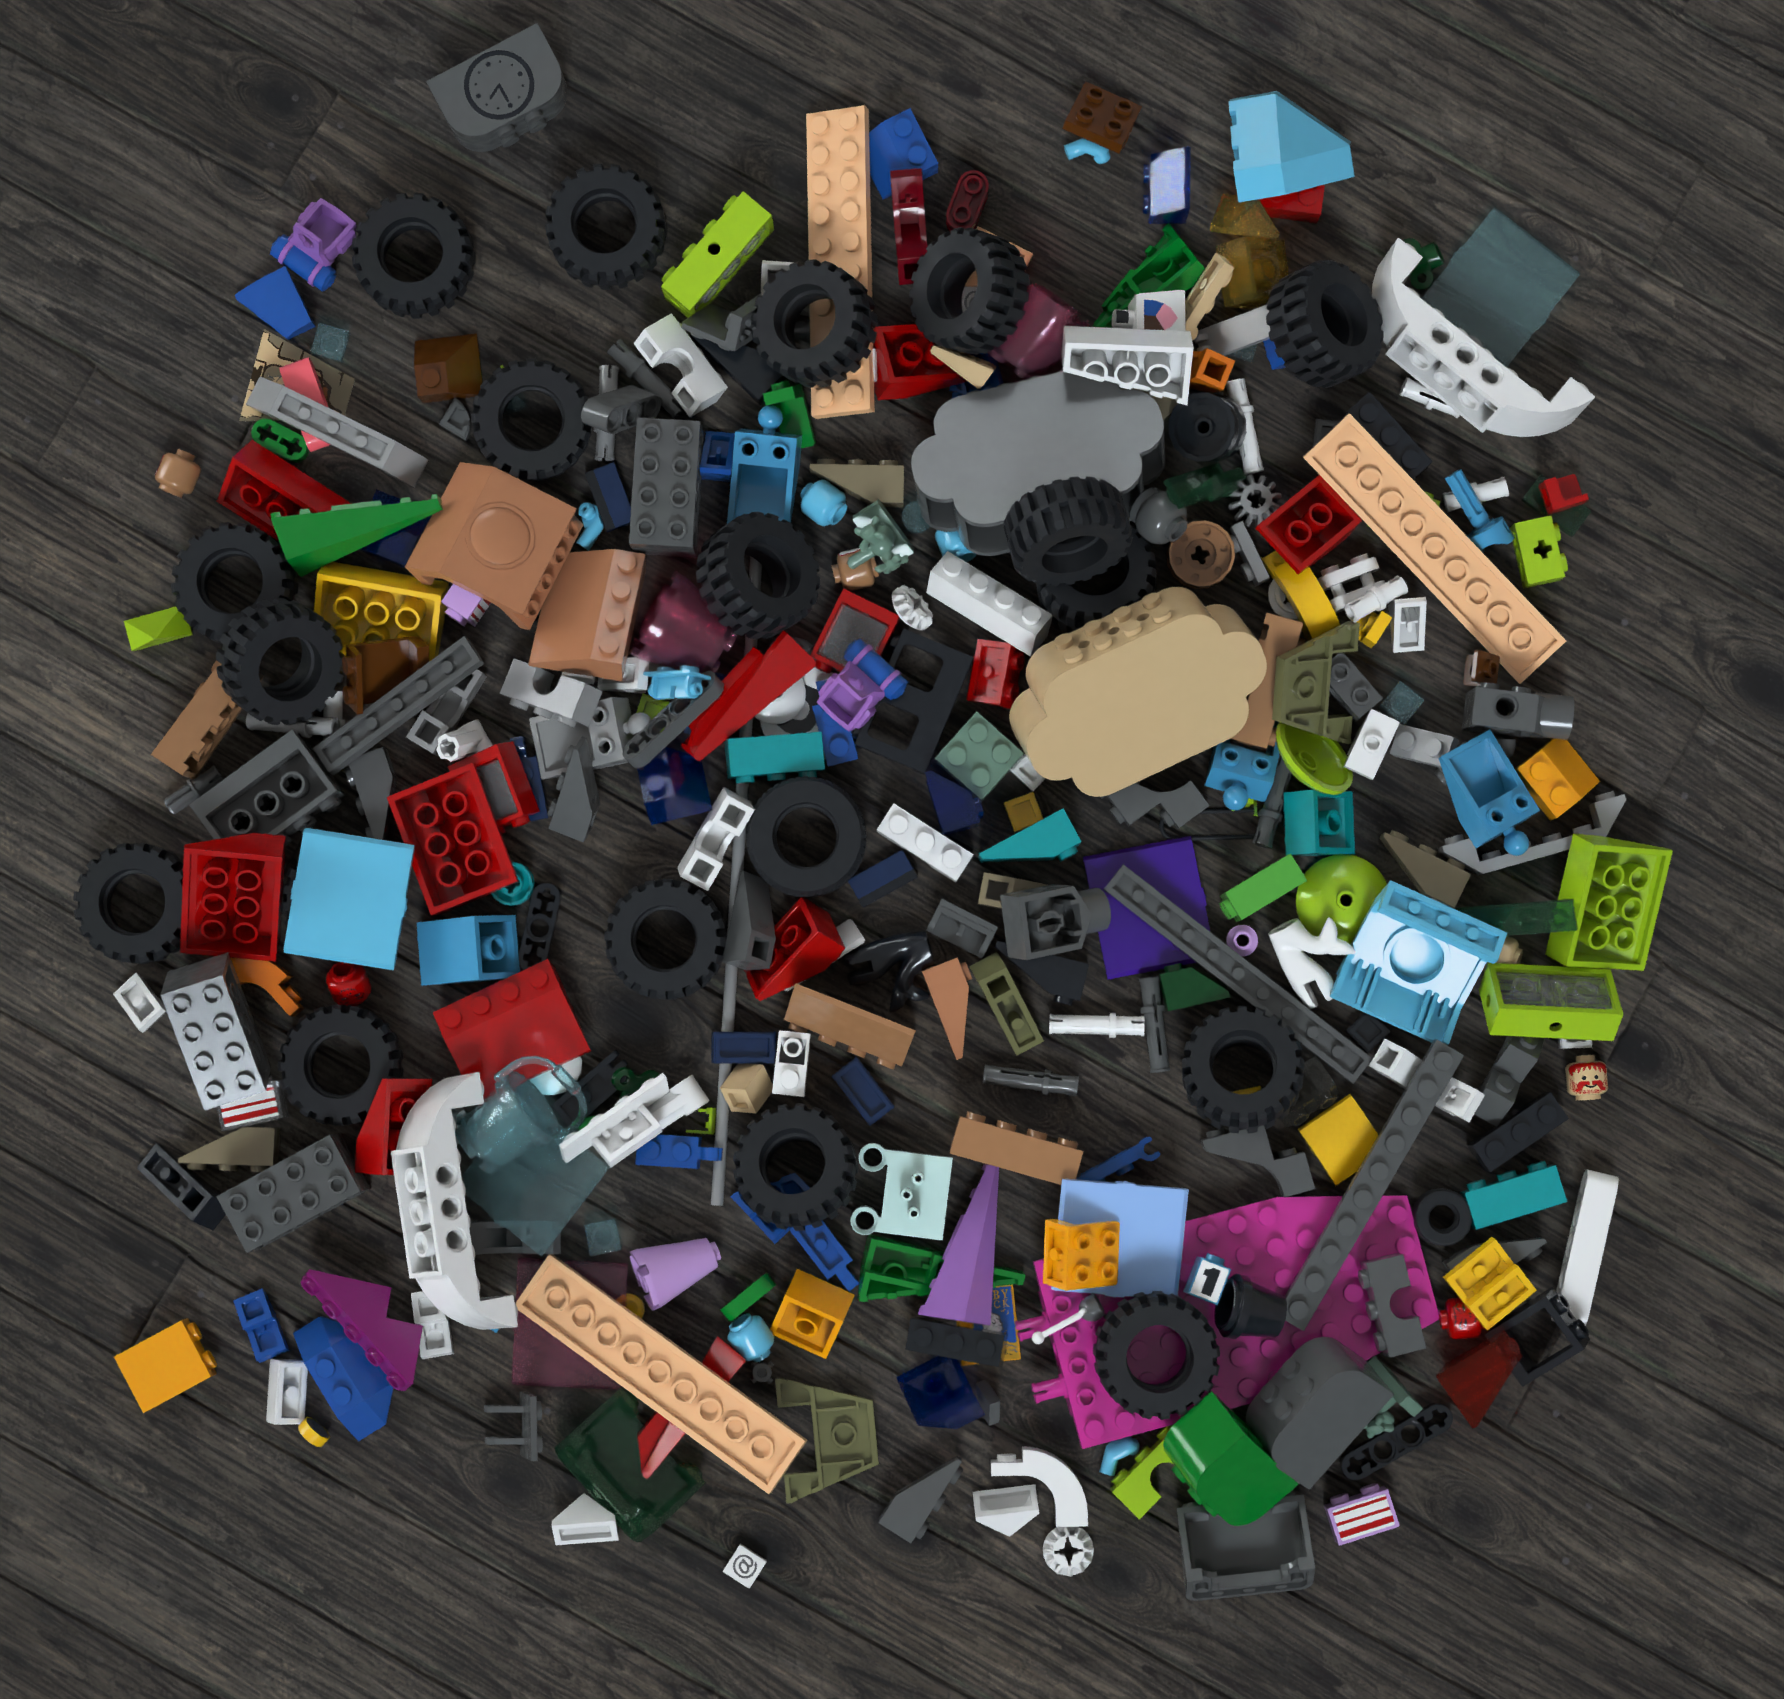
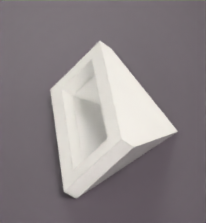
M1035 1484L972 1492L976 1521L1009 1537L1039 1514Z
M585 1493L552 1520L555 1545L619 1540L615 1515Z

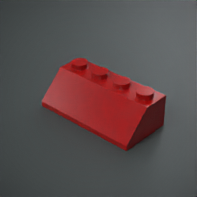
M251 440L232 457L217 499L218 503L277 541L279 539L271 521V513L280 512L282 517L299 515L300 509L309 508L310 513L330 511L331 506L352 504L254 440Z

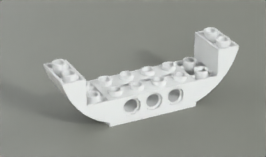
M1398 238L1378 265L1372 285V298L1376 299L1378 303L1377 311L1382 316L1383 321L1381 330L1384 331L1383 341L1388 349L1385 355L1431 392L1434 391L1438 398L1482 433L1487 429L1509 436H1541L1558 431L1571 424L1595 398L1588 388L1570 377L1552 399L1547 401L1540 391L1531 388L1519 378L1514 370L1505 367L1495 359L1488 349L1482 348L1474 342L1466 331L1457 328L1445 318L1440 310L1432 308L1420 298L1415 290L1404 285L1423 257L1417 253L1412 245Z
M480 1072L444 1078L431 1086L415 1102L400 1130L396 1150L391 1151L409 1278L417 1280L424 1294L436 1308L449 1318L465 1326L481 1330L518 1327V1309L513 1295L482 1298L479 1296L480 1282L476 1276L474 1263L475 1249L471 1243L469 1230L471 1221L466 1210V1188L461 1177V1155L457 1149L455 1137L456 1123L451 1109L484 1104V1085L480 1079Z

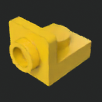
M1381 611L1379 614L1372 612L1357 621V623H1360L1358 641L1372 648L1393 617Z

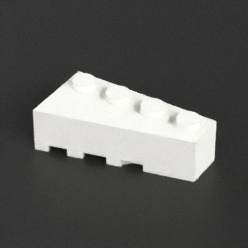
M1064 326L1061 352L1063 372L1100 382L1106 380L1119 384L1121 388L1129 390L1135 388L1149 392L1150 396L1161 399L1164 396L1175 399L1176 403L1188 404L1194 349L1191 331Z

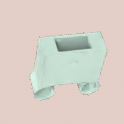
M878 1143L864 1145L859 1153L861 1167L867 1171L876 1172L882 1169L884 1165H888L882 1215L879 1216L873 1207L867 1205L856 1208L851 1216L853 1230L861 1235L879 1232L943 1240L953 1158L885 1149ZM870 1148L878 1149L882 1154V1161L876 1166H870L864 1161V1153ZM866 1211L873 1215L874 1224L870 1228L862 1229L857 1225L856 1216L860 1212Z

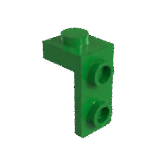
M789 380L772 384V391L763 393L766 406L774 404V406L781 410L783 415V421L779 426L781 433L802 435L801 448L815 445L816 440L802 384L790 386Z

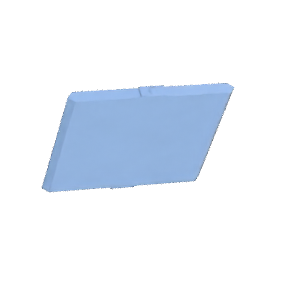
M1062 1179L1058 1220L1072 1224L1117 1221L1120 1223L1117 1284L1068 1290L1066 1292L1104 1294L1113 1298H1124V1296L1134 1297V1294L1141 1292L1152 1294V1291H1162L1167 1295L1174 1294L1178 1296L1189 1189L1139 1185L1128 1181H1115L1114 1183ZM1051 1286V1289H1052V1290H1055V1291H1065V1290H1062V1289H1059V1288H1056V1287Z

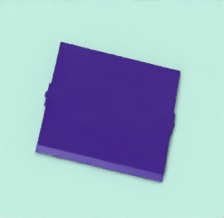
M1191 836L1083 857L1089 889L1100 888L1105 893L1111 909V921L1108 929L1098 932L1107 980L1164 969L1165 966L1182 963V965L1195 963L1192 958L1103 890L1121 865L1124 864L1210 931L1205 907L1207 906L1206 895L1204 894L1203 887H1201Z

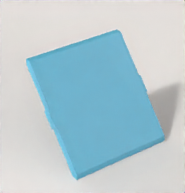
M304 828L296 878L293 880L290 899H292L284 943V953L394 970L403 917H405L407 910V892L415 845Z

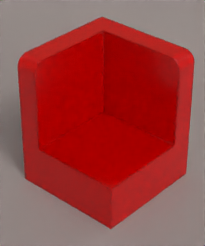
M1575 474L1558 479L1553 477L1544 480L1538 485L1548 515L1582 505L1589 500L1587 493L1582 495Z

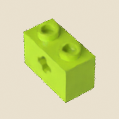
M1552 516L1514 523L1510 527L1515 537L1512 543L1523 588L1560 581L1565 577L1564 572L1568 571L1565 554L1559 551L1557 541L1561 540V534L1557 522L1553 523ZM1538 544L1540 549H1546L1547 552L1542 557L1540 554L1534 553V549L1538 547Z

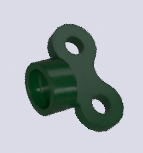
M1413 238L1404 239L1405 243L1412 245L1417 253L1423 257L1411 273V284L1418 290H1426L1434 283V273L1431 270L1445 264L1443 255L1435 241L1421 248V244ZM1420 274H1425L1427 277L1424 283H1420L1418 280Z
M622 1067L613 1073L611 1082L617 1090L621 1091V1099L624 1096L632 1095L640 1089L645 1081L650 1078H656L660 1074L654 1070H648L641 1075H635L629 1068ZM626 1076L625 1082L620 1083V1079Z

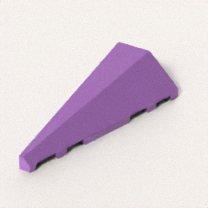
M983 1164V1175L977 1188L971 1191L969 1196L971 1202L966 1213L959 1218L943 1254V1265L937 1278L932 1279L929 1286L931 1292L925 1305L920 1306L918 1315L991 1326L999 1167Z

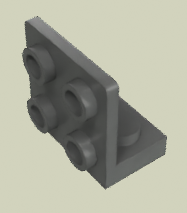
M757 296L732 312L709 304L684 320L681 328L691 332V335L696 338L707 339L718 344L721 349L736 351L753 340L752 330H755L756 327L751 324L752 313H757L758 308L754 306Z

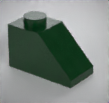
M1182 963L1165 966V973L1158 975L1166 1012L1230 998L1228 990L1191 967L1183 969Z

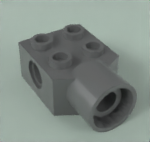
M1481 682L1480 686H1475V688L1466 693L1462 730L1480 733L1491 730L1496 735L1519 738L1568 740L1570 736L1575 706L1573 696L1543 692L1531 694L1530 688L1513 686L1512 690H1499V684ZM1496 703L1504 707L1505 716L1497 712Z
M1051 884L1000 895L1009 958L1030 960L1082 949L1086 934L1105 931L1110 925L1111 909L1105 893L1097 887L1077 891L1074 886Z

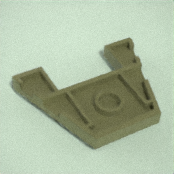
M1347 621L1276 658L1272 720L1338 742L1351 744L1353 716L1347 714L1328 715L1332 654L1358 651L1360 623Z
M775 1378L778 1408L811 1405L817 1470L784 1474L786 1504L793 1503L800 1498L818 1492L827 1486L879 1464L873 1399L784 1378Z

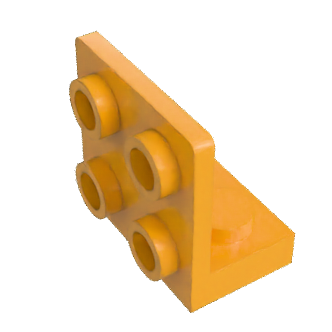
M1058 1219L1045 1220L1043 1284L1065 1291L1116 1285L1118 1282L1120 1223L1117 1221L1072 1224Z

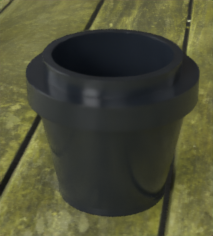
M1234 1274L1230 1279H1227L1219 1303L1215 1305L1214 1319L1216 1327L1223 1337L1237 1339L1239 1336L1277 1337L1285 1323L1287 1301L1284 1295L1251 1282L1248 1276Z

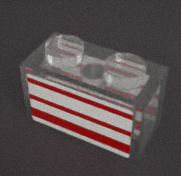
M269 1076L265 1092L217 1107L221 1131H230L289 1117L284 1090H282L279 1080L272 1081V1076Z

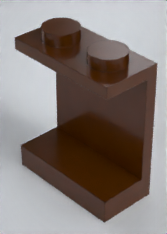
M419 636L347 644L346 656L342 658L343 671L347 675V686L343 687L345 704L349 705L357 715L363 714V704L376 702L429 662V646Z

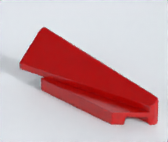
M784 630L764 655L753 647L722 680L724 683L722 694L688 726L691 729V734L681 744V747L695 760L701 761L816 666V661Z
M717 1336L702 1363L729 1382L745 1363L746 1359ZM656 1411L637 1434L640 1470L646 1479L653 1474L686 1434Z

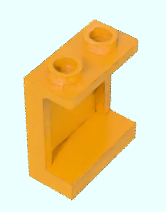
M188 1318L114 1356L143 1413L217 1374L214 1369L217 1367L214 1356L209 1350H204L200 1342L202 1334L196 1323H190Z

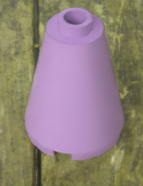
M707 1238L635 1249L630 1251L631 1256H629L639 1287L642 1286L645 1293L649 1292L644 1298L652 1311L661 1308L718 1268L717 1261L721 1259L716 1243H710Z

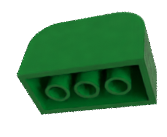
M1212 1391L1182 1416L1165 1436L1163 1447L1165 1453L1174 1463V1466L1171 1468L1173 1473L1182 1483L1186 1482L1190 1487L1187 1490L1188 1493L1199 1505L1202 1504L1213 1517L1218 1514L1231 1525L1242 1526L1254 1522L1299 1485L1296 1480L1275 1466L1277 1463L1263 1450L1264 1447L1250 1431L1249 1426Z

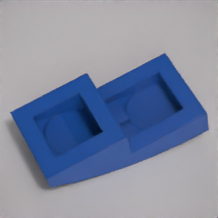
M263 1288L234 1300L242 1328L248 1334L256 1361L261 1363L289 1351L279 1321Z

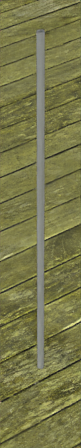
M750 556L749 579L761 591L762 564ZM746 633L744 657L753 647L757 649L758 639L746 637ZM753 718L740 728L739 738L752 737ZM749 783L736 784V794L748 800ZM746 826L739 837L735 836L733 838L727 935L740 871H744ZM725 963L721 1032H734L738 967ZM732 1063L719 1064L714 1147L723 1148L722 1161H713L711 1205L723 1206L729 1120V1106L720 1087L730 1075Z

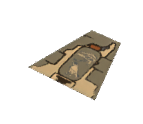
M264 329L239 421H259L266 418L273 421H281L247 406L246 403L259 377L285 386L279 369L285 365L310 357L329 408L344 416L355 379Z

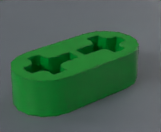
M267 418L260 419L252 427L251 433L255 442L289 462L299 463L305 460L309 454L304 437ZM271 426V432L278 436L277 441L270 438L262 441L263 436L259 433L260 430H267ZM284 440L291 444L296 443L298 440V445L302 448L301 452H294L292 456L289 455L290 450L282 445Z
M766 1272L727 1303L720 1311L731 1322L777 1284Z

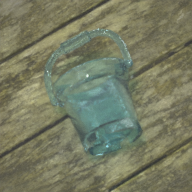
M539 1056L521 1057L509 1063L494 1075V1080L496 1081L495 1089L484 1098V1104L476 1105L456 1122V1125L459 1127L456 1128L455 1134L469 1158L472 1159L478 1156L484 1161L478 1167L489 1174H493L536 1146H546L553 1141L560 1143L567 1135L575 1132L584 1122L587 1113L586 1098L581 1091L580 1084L561 1064L556 1065L551 1060ZM526 1064H538L550 1069L551 1074L571 1095H575L579 1102V1113L574 1122L560 1132L555 1113L543 1094L524 1075L513 1070Z

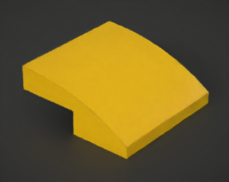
M1348 1094L1298 1128L1312 1153L1318 1158L1335 1185H1338L1358 1171L1378 1137V1133L1351 1094Z
M1493 1237L1489 1238L1443 1276L1452 1290L1487 1331L1537 1291L1519 1266L1514 1264Z

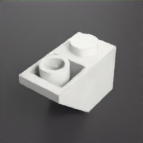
M779 1030L772 1094L805 1097L811 1034Z

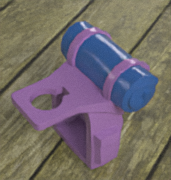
M320 198L316 203L311 202L304 212L300 214L297 220L298 223L296 222L293 226V233L290 236L283 234L277 238L272 244L270 255L277 259L278 263L282 266L285 265L306 280L309 285L315 286L323 292L333 285L337 271L331 265L339 254H344L352 245L353 238H356L357 225L340 209Z
M861 638L848 645L843 657L847 661L845 667L839 674L834 673L818 692L820 697L817 703L848 732L856 728H862L875 714V705L884 697L889 700L900 697L905 692L908 683L899 670H895L873 650L874 648L870 644L868 645Z

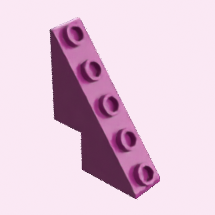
M309 1269L301 1279L303 1289L308 1294L315 1295L323 1304L324 1312L330 1318L336 1319L344 1327V1333L349 1340L358 1343L365 1350V1356L368 1361L383 1370L387 1375V1381L394 1389L406 1391L414 1381L423 1326L386 1318L391 1287Z

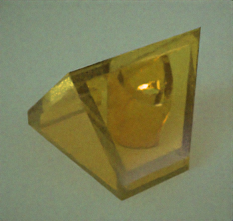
M1222 194L1210 224V231L1231 235L1279 239V232L1259 199L1238 202L1237 195Z

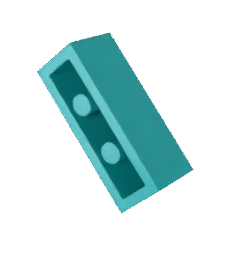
M822 732L732 738L724 741L727 779L736 778V784L753 783L757 776H767V781L786 780V774L798 773V777H817V772L825 770Z
M1544 1160L1527 1165L1528 1171L1517 1175L1515 1170H1510L1498 1174V1180L1486 1184L1485 1179L1466 1184L1468 1189L1461 1191L1460 1194L1466 1199L1472 1215L1471 1228L1477 1230L1566 1203L1567 1199L1556 1165H1547Z

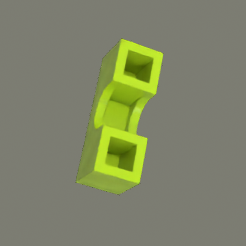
M1173 1425L1163 1427L1156 1434L1159 1440L1151 1448L1147 1445L1144 1446L1133 1458L1136 1463L1128 1471L1125 1468L1121 1469L1111 1480L1114 1484L1110 1488L1112 1493L1139 1520L1162 1497L1151 1485L1150 1476L1152 1470L1161 1463L1174 1464L1165 1453L1163 1447L1165 1436Z

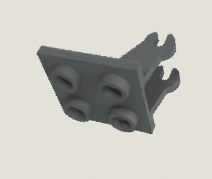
M519 1391V1404L484 1405V1412L522 1413V1436L485 1437V1444L520 1445L521 1456L530 1461H538V1453H542L543 1441L541 1433H537V1421L542 1419L541 1401H537V1396L527 1391Z

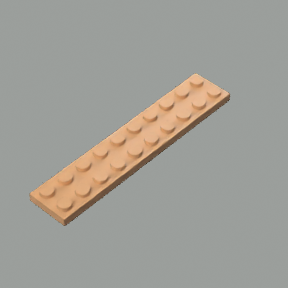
M862 105L806 114L809 260L816 259L820 263L827 261L833 263L838 268H842L868 290L867 294L872 297L869 109ZM820 299L809 304L810 348L821 343L829 335L834 325L835 305L832 299ZM870 342L868 347L871 350L868 358L863 357L858 364L861 367L855 373L851 371L846 373V380L840 383L831 380L832 384L827 387H820L817 384L813 388L811 387L812 417L821 419L875 412L872 342Z
M1350 413L1303 456L1491 654L1500 656L1499 663L1519 684L1566 642L1560 633Z
M553 1254L547 1256L515 1303L520 1312L768 1494L772 1493L807 1442V1439Z

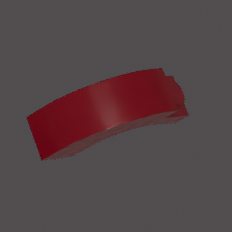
M921 168L890 171L899 285L914 283L911 279L913 272H917L919 266L917 262L921 255L927 253Z

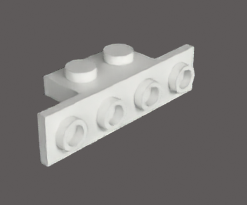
M662 1073L656 1078L648 1079L639 1090L630 1096H624L619 1099L615 1106L606 1113L593 1117L589 1124L580 1131L567 1135L563 1142L559 1144L562 1159L565 1163H568L593 1146L611 1168L662 1132V1127L646 1108L669 1093L667 1077Z

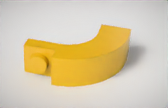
M1277 551L1261 559L1265 569L1288 599L1298 621L1303 623L1302 632L1307 641L1340 625L1329 599L1310 567L1298 575Z

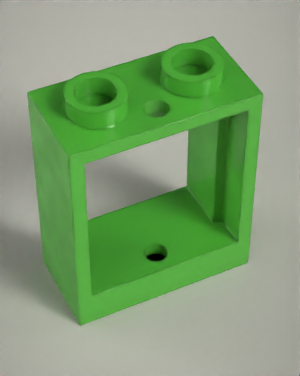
M1290 853L1221 894L1220 897L1223 901L1219 903V906L1228 920L1234 918L1235 922H1238L1303 884L1307 879Z

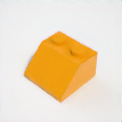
M1551 739L1515 768L1535 803L1550 821L1561 816L1600 782L1567 740Z
M797 1269L770 1330L774 1336L826 1359L855 1295L812 1274Z

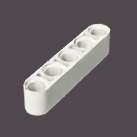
M1588 1169L1585 1170L1581 1180L1556 1289L1557 1293H1561L1567 1299L1570 1311L1576 1320H1581L1585 1326L1591 1309L1619 1183L1617 1176Z

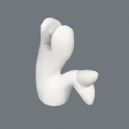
M1298 918L1291 919L1272 929L1268 935L1280 965L1290 985L1308 1009L1318 1006L1317 999L1309 985L1314 980L1327 1001L1332 1000L1333 998L1329 996L1334 986L1333 979L1322 966L1303 951L1317 955H1348L1356 953L1348 942L1337 938V926L1333 919L1327 918L1319 936H1313L1308 932Z

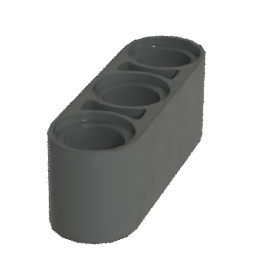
M629 385L589 398L582 408L581 419L583 423L609 434H614L635 427L637 417L656 418L661 408V398L657 394L634 385Z

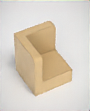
M739 1063L721 1085L720 1089L731 1112L757 1113L772 1093L773 1084L764 1065Z

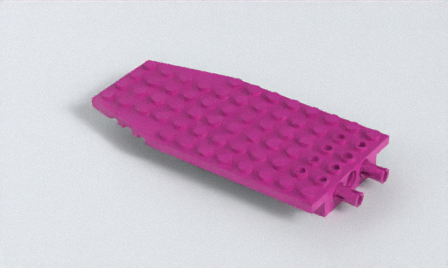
M1407 1195L1382 1196L1305 1330L1302 1331L1285 1321L1277 1337L1239 1336L1237 1339L1223 1337L1215 1324V1304L1183 1292L1196 1256L1206 1258L1207 1253L1222 1258L1225 1260L1223 1266L1231 1269L1228 1279L1234 1274L1245 1275L1251 1279V1282L1285 1296L1343 1196L1273 1197L1185 1221L1178 1296L1198 1309L1215 1331L1217 1336L1215 1339L1216 1344L1220 1347V1357H1217V1364L1220 1368L1218 1375H1214L1211 1382L1214 1386L1211 1391L1230 1409L1250 1404L1263 1386L1271 1380L1295 1351L1304 1343L1314 1338H1334L1366 1361L1382 1352H1378L1373 1338V1333L1377 1332L1375 1322L1369 1319L1365 1303L1369 1301L1367 1289H1362L1358 1278V1271L1362 1270L1360 1265L1362 1261L1394 1253L1403 1254L1411 1286L1400 1288L1392 1294L1390 1299L1391 1311L1398 1318L1411 1315L1419 1317L1422 1329L1439 1320V1312ZM1044 1259L1033 1261L1040 1289L1038 1295L1043 1312L1041 1316L1015 1321V1327L1018 1331L1030 1328L1017 1332L1020 1342L1032 1338L1034 1332H1043L1078 1313L1080 1302L1085 1297L1091 1295V1293L1055 1291L1051 1289L1050 1285L1043 1284ZM1095 1294L1106 1314L1109 1310L1111 1312L1115 1311L1119 1307L1117 1303L1123 1299L1128 1301L1134 1298L1130 1296L1113 1298L1104 1294ZM1104 1317L1093 1322L1080 1318L1049 1335L1059 1371L1058 1377L1038 1383H1031L1032 1392L1034 1391V1393L1046 1390L1033 1394L1036 1404L1060 1396L1066 1398L1069 1414L1074 1419L1082 1449L1170 1426L1185 1415L1179 1416L1177 1413L1170 1415V1419L1160 1420L1158 1416H1152L1151 1419L1142 1418L1135 1412L1132 1414L1125 1410L1108 1394L1100 1382L1099 1375L1096 1373L1094 1366L1096 1361L1093 1354V1344H1096L1098 1339L1095 1334L1098 1327L1104 1325L1106 1321ZM1163 1325L1150 1326L1139 1332L1131 1341L1127 1350V1364L1131 1373L1138 1380L1147 1384H1160L1170 1380L1179 1372L1185 1360L1186 1348L1181 1336L1175 1330ZM1205 1391L1201 1398L1203 1399L1209 1392ZM1192 1404L1191 1406L1187 1407V1411L1192 1409L1195 1405Z

